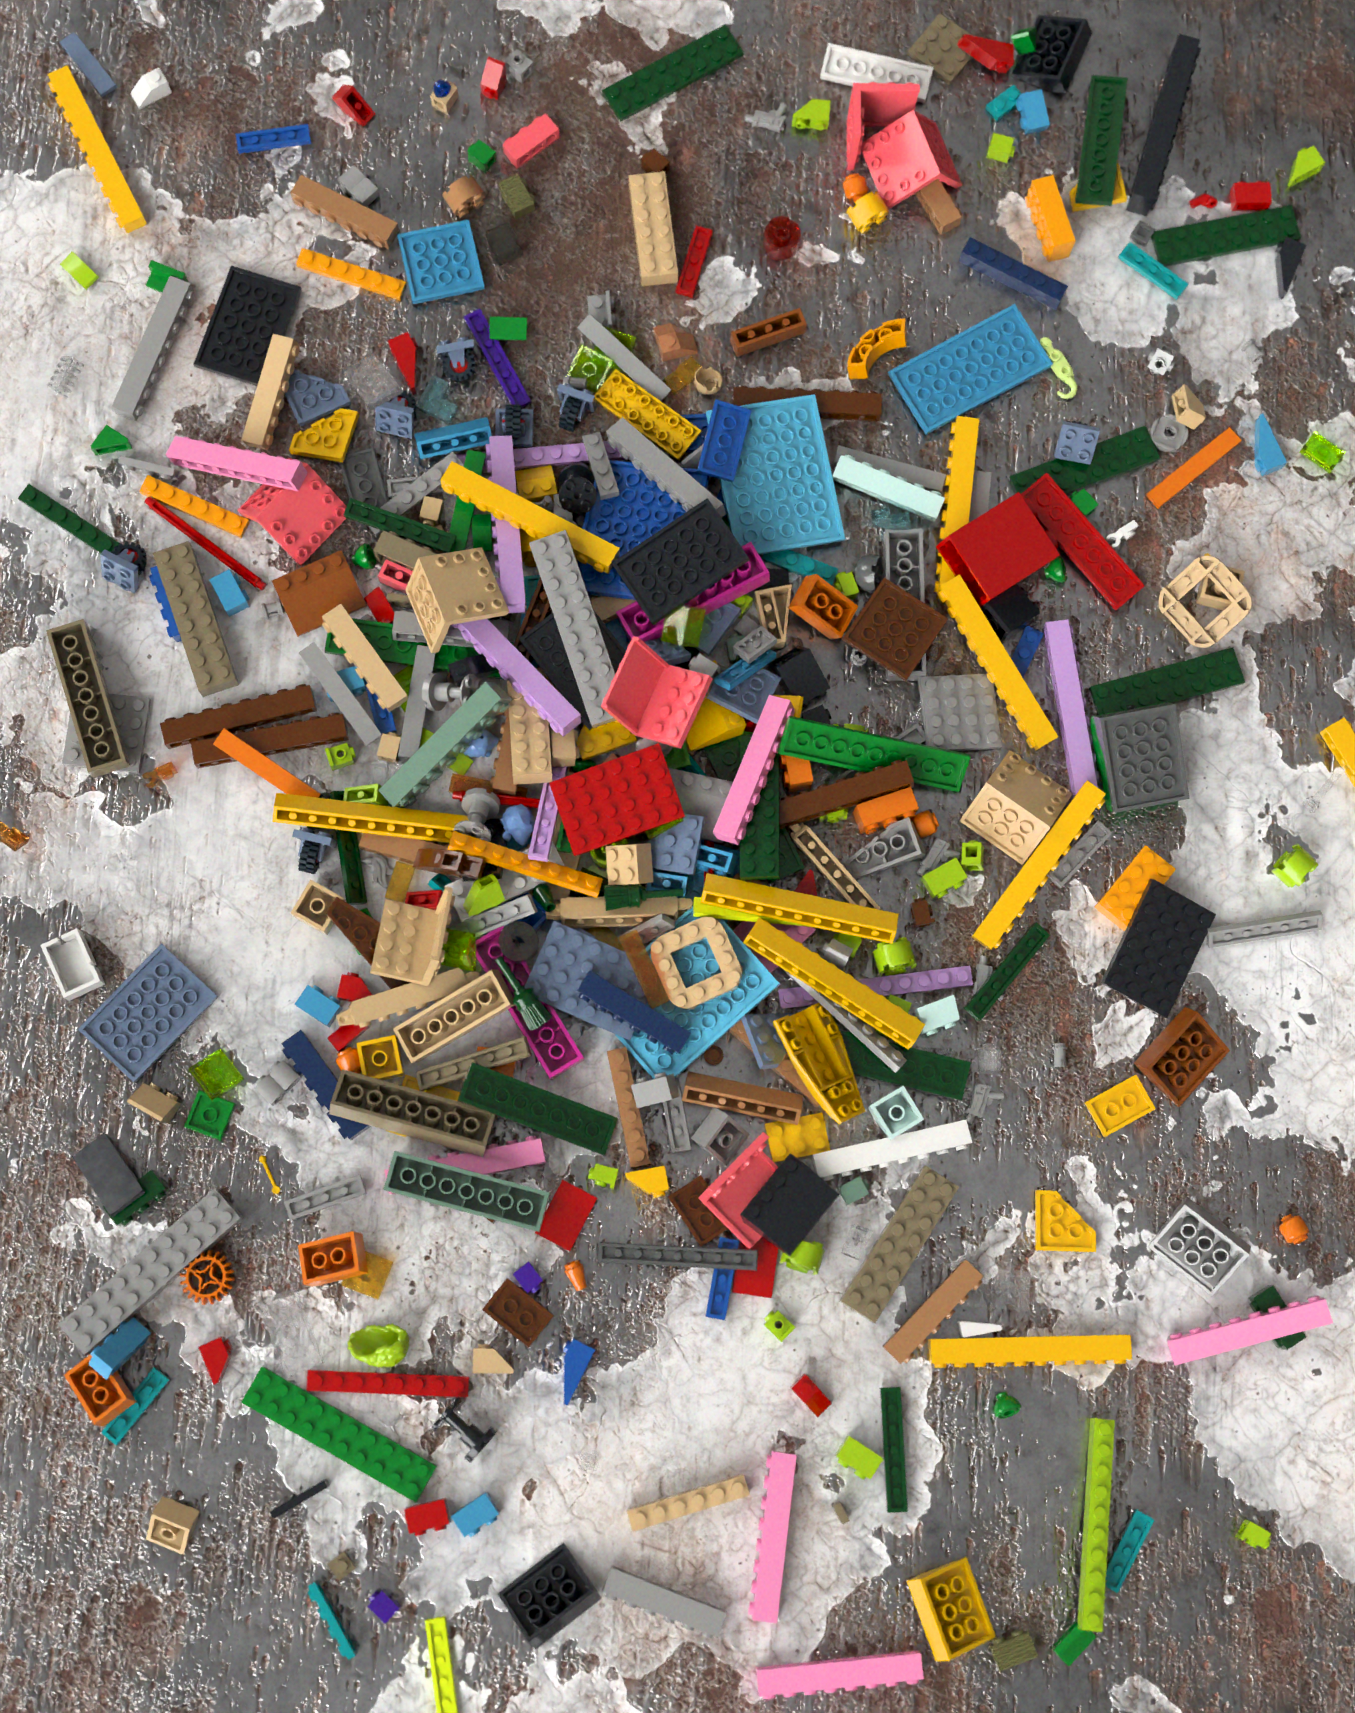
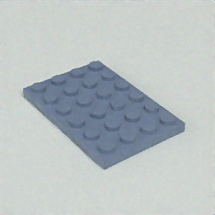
M553 921L524 987L533 988L535 994L539 997V1001L630 1041L634 1033L629 1028L630 1024L625 1021L623 1023L616 1021L612 1018L614 1014L606 1011V1013L600 1011L595 1007L596 1003L593 1001L586 1002L578 997L580 993L577 990L587 973L592 971L646 1005L659 976L655 966Z
M161 943L78 1030L131 1081L136 1083L218 996Z

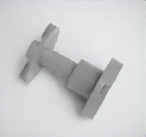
M429 673V678H425L423 682L422 698L423 701L427 702L428 705L425 706L430 711L442 710L447 702H453L455 698H460L461 705H463L483 684V681L474 674H468L464 677L461 687H456L454 683H448L443 674Z
M473 788L466 791L461 805L466 814H468L469 820L457 823L453 831L490 842L492 838L491 832L483 824L486 820L498 815L501 805L500 799L493 792L491 794L487 793V789Z

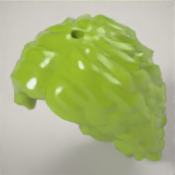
M387 1324L386 1326L368 1325L365 1329L352 1333L347 1343L351 1355L360 1362H365L369 1366L393 1367L406 1357L410 1339L406 1330L395 1324Z

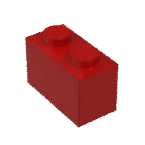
M1239 181L1234 183L1230 190L1231 211L1267 210L1272 203L1271 183L1264 181Z
M446 1498L404 1509L409 1534L414 1533L415 1536L426 1534V1530L434 1528L435 1531L446 1529V1525L451 1523Z

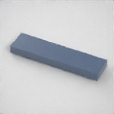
M75 32L60 41L63 49L102 98L117 88L114 81Z

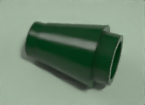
M546 884L535 886L533 898L545 911H553L556 908V904L550 887Z

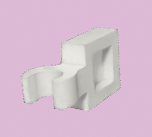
M1133 520L1118 529L1117 532L1109 534L1105 540L1113 539L1115 544L1111 547L1116 549L1120 544V540L1124 538L1128 540L1135 535L1138 525Z

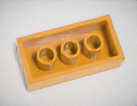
M1051 175L1032 180L1027 197H1025V203L1027 208L1031 210V221L1036 225L1037 239L1041 240L1043 256L1047 258L1048 263L1068 258L1076 240L1054 176Z
M1145 845L1094 908L1125 931L1149 880L1154 879L1164 885L1176 869Z

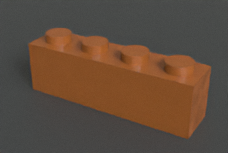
M798 308L731 332L730 342L736 357L804 334L807 323L801 309Z

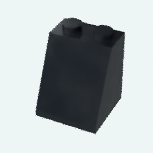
M1017 584L985 603L982 608V612L1002 644L1036 620L1040 615L1038 605L1035 602H1031L1027 597L1028 594L1025 589L1020 588Z
M798 645L767 664L773 674L781 677L779 685L786 695L804 697L802 708L811 703L810 700L813 698L824 696L827 693L826 691L830 689L809 648Z

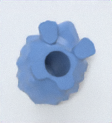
M484 728L482 730L483 734L478 739H473L469 743L470 747L463 754L468 755L470 758L489 757L492 753L491 749L498 744L499 738Z
M514 805L507 808L500 819L505 830L502 837L507 842L513 837L518 844L524 846L534 830L536 818L533 816L532 811L524 805Z

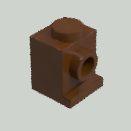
M925 898L914 899V902L910 905L914 928L933 925L935 918L931 919L930 917L933 916L931 905H928Z

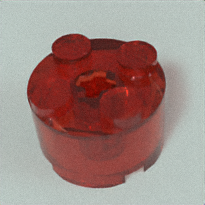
M778 216L769 221L764 230L763 247L771 259L786 260L796 255L801 237L798 223L786 216Z

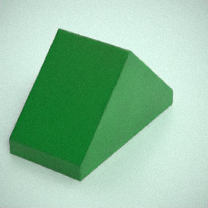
M1036 26L1017 30L1011 35V40L1018 55L1036 51Z
M106 425L91 444V449L96 456L132 449V445L128 438Z
M491 514L473 515V549L482 547L484 552L493 551Z

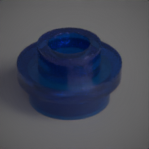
M443 79L438 80L433 85L434 94L438 98L447 96L451 90V85Z

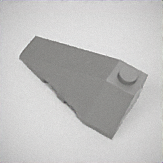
M910 817L890 824L886 830L872 839L869 844L861 848L844 863L847 871L853 878L858 879L910 862L927 854Z

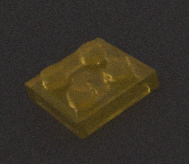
M365 1251L369 1273L343 1279L341 1285L379 1300L394 1262Z

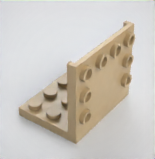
M482 547L418 557L405 589L431 653L439 652L450 625L505 616L509 612Z
M1009 751L962 816L960 822L1023 865L1048 832L1072 796V793L1052 780L1050 776L1043 774L1034 765L1023 760L1018 754Z
M445 886L436 910L385 899L370 974L426 986L429 985L432 977L437 975V971L444 959L445 950H442L443 943L446 944L448 932L445 929L446 925H450L452 917L450 912L455 901V896L452 895L453 888Z

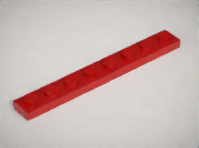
M308 1370L306 1391L468 1397L470 1376Z

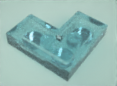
M432 375L416 405V409L450 424L458 410V406L443 399L450 386L449 382Z

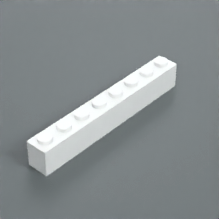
M967 1120L900 1134L891 1140L887 1137L813 1154L812 1160L815 1173L824 1181L834 1179L833 1175L841 1174V1177L853 1175V1171L858 1169L862 1173L871 1171L872 1166L879 1165L880 1168L892 1166L891 1162L897 1160L901 1164L910 1162V1158L915 1156L918 1159L930 1157L929 1153L937 1152V1155L949 1153L948 1149L956 1147V1151L967 1149V1144H971L972 1140Z

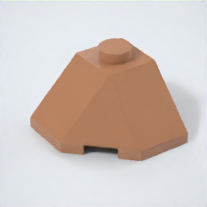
M672 323L653 327L662 362L698 353L694 337L687 331Z

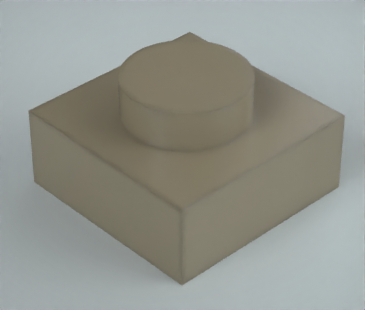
M346 1551L328 1563V1566L339 1581L357 1568Z

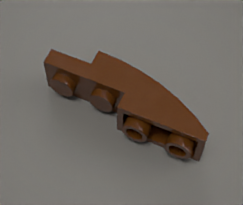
M427 848L418 849L413 868L445 875L450 873L481 879L486 861L482 858L467 856L462 852Z

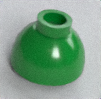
M364 543L358 547L355 554L352 555L353 564L355 566L359 565L364 569L375 568L376 557L369 544Z
M1057 557L1050 562L1048 567L1044 568L1047 579L1051 578L1061 583L1066 582L1067 570L1062 557Z
M579 757L575 761V766H571V769L574 773L594 767L597 764L590 759L582 761L581 757Z
M1007 1392L999 1393L996 1396L997 1401L994 1405L995 1417L1000 1419L1011 1417L1017 1414L1022 1406L1015 1397L1008 1395Z

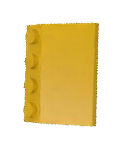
M706 696L685 741L691 752L742 735L746 723L742 716L707 699Z
M967 1557L932 1569L907 1581L935 1661H950L996 1637Z

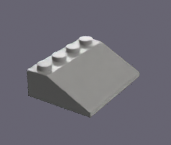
M669 768L684 814L705 817L702 839L722 844L723 841L716 838L713 830L733 782ZM673 822L659 826L654 829L664 830Z
M1188 1197L1174 1210L1148 1245L1151 1250L1211 1297L1250 1255L1251 1249L1249 1244Z

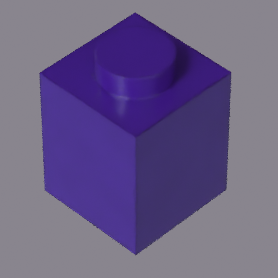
M529 1261L513 1273L527 1293L531 1291L534 1294L543 1287L541 1283L544 1280Z
M385 1589L381 1592L377 1590L369 1598L371 1603L367 1606L384 1624L401 1607Z

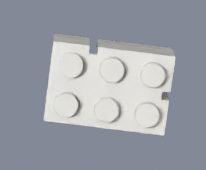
M76 928L61 935L62 940L55 938L41 945L63 998L70 1001L105 985L99 968L95 967L97 964L83 932Z

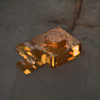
M169 762L153 769L154 771L144 773L142 777L144 779L152 778L151 782L146 784V787L153 788L158 779L169 780L178 772L175 765Z
M0 821L1 842L14 851L28 843V836L15 827L9 829Z

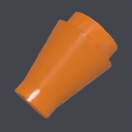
M578 1259L565 1264L566 1270L564 1271L575 1287V1290L579 1291L586 1288L583 1263H580Z

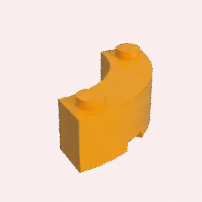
M905 318L884 322L882 326L874 330L870 329L860 337L859 343L852 348L848 358L847 369L849 379H868L872 365L880 356L890 350L906 347L907 327Z

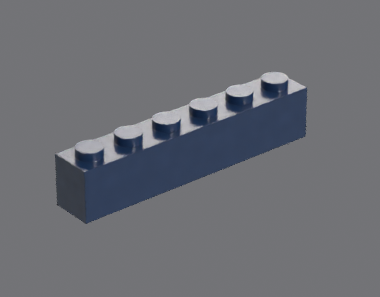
M971 237L961 252L959 262L1054 310H1057L1068 288L1067 285Z
M592 971L587 973L577 990L580 993L579 998L586 1002L593 1001L596 1003L595 1007L604 1013L606 1011L614 1014L612 1016L613 1019L620 1023H623V1021L630 1024L629 1028L638 1034L640 1031L645 1033L647 1040L654 1044L658 1041L664 1045L662 1049L672 1055L674 1052L678 1054L691 1034V1032Z
M299 1030L281 1043L284 1047L282 1052L288 1060L290 1058L293 1059L295 1062L293 1067L299 1075L303 1074L307 1080L304 1083L310 1091L314 1089L318 1096L315 1098L320 1106H326L330 1110V1103L338 1080L305 1033ZM329 1112L327 1113L333 1123L337 1122L341 1127L338 1131L344 1139L348 1137L352 1141L371 1127L370 1125L329 1114Z

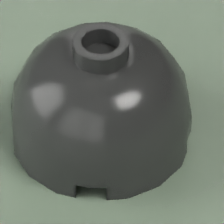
M869 554L862 556L857 561L856 566L852 567L855 582L862 590L875 592L881 583L877 582L880 575L883 574V559L880 557L881 555Z

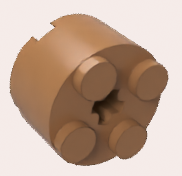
M470 175V178H467V176L459 178L449 186L450 191L448 193L446 191L443 193V198L453 213L459 216L460 219L465 218L469 214V210L474 207L478 209L485 203L483 201L485 193L473 175Z

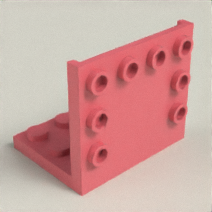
M877 82L853 83L847 115V170H854L855 163L859 162L864 127L885 128L908 112L915 110L918 94L920 93V84L911 82L906 84H896L894 82L887 84Z
M915 110L908 112L864 141L861 145V152L877 190L888 209L936 179L956 189L962 186V182L936 122Z
M302 462L308 473L299 491L262 484L237 510L242 516L258 522L300 566L346 519L344 512L347 507L320 476L304 462Z
M633 636L619 664L615 677L611 681L601 708L635 736L681 749L713 678L710 675L669 665L645 642Z
M764 1132L698 1198L748 1249H751L762 1236L746 1225L740 1214L778 1169V1166L762 1151L767 1146L765 1141L769 1138Z

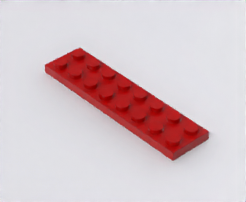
M1048 473L1044 474L1021 494L1023 499L1027 498L1035 505L1037 509L1036 519L1042 527L1053 533L1061 549L1115 611L1145 586Z

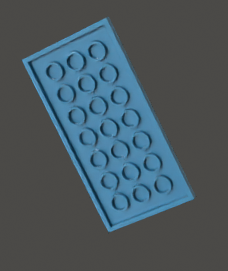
M1013 304L890 370L888 375L925 435L955 420L957 416L968 413L1051 368L1053 363L1017 306Z

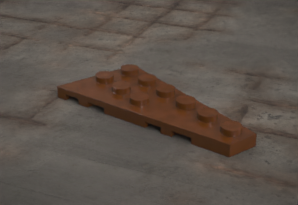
M335 897L326 915L368 964L372 966L380 922L340 898ZM380 976L390 989L412 983Z

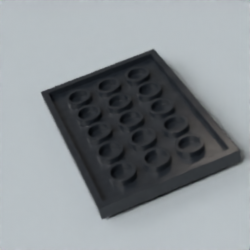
M231 265L195 358L194 367L258 386L272 335L285 336L302 290L301 287Z
M707 498L612 562V565L651 623L655 625L750 559Z
M595 612L616 673L626 651ZM552 613L521 636L519 641L560 694L581 714V721L590 731L593 727L591 726Z
M1150 879L1100 983L1163 1018H1168L1216 914L1162 883Z

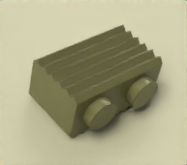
M518 173L498 182L499 191L515 219L521 218L535 210V197L532 192L529 193L527 191V183L524 178H520Z
M1017 1629L1011 1632L1012 1636L1004 1638V1636L997 1637L992 1640V1644H989L999 1671L1038 1657L1030 1633L1027 1630Z

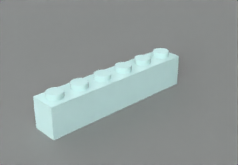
M850 455L840 456L832 476L834 481L935 522L945 499L941 497V493L934 490L931 492L924 490L925 487L917 483L912 485L907 482V479L900 476L893 477L890 475V472L884 469L876 470L867 462L859 463Z

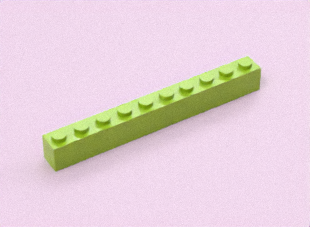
M1091 1418L1077 1624L1078 1629L1103 1632L1115 1420Z

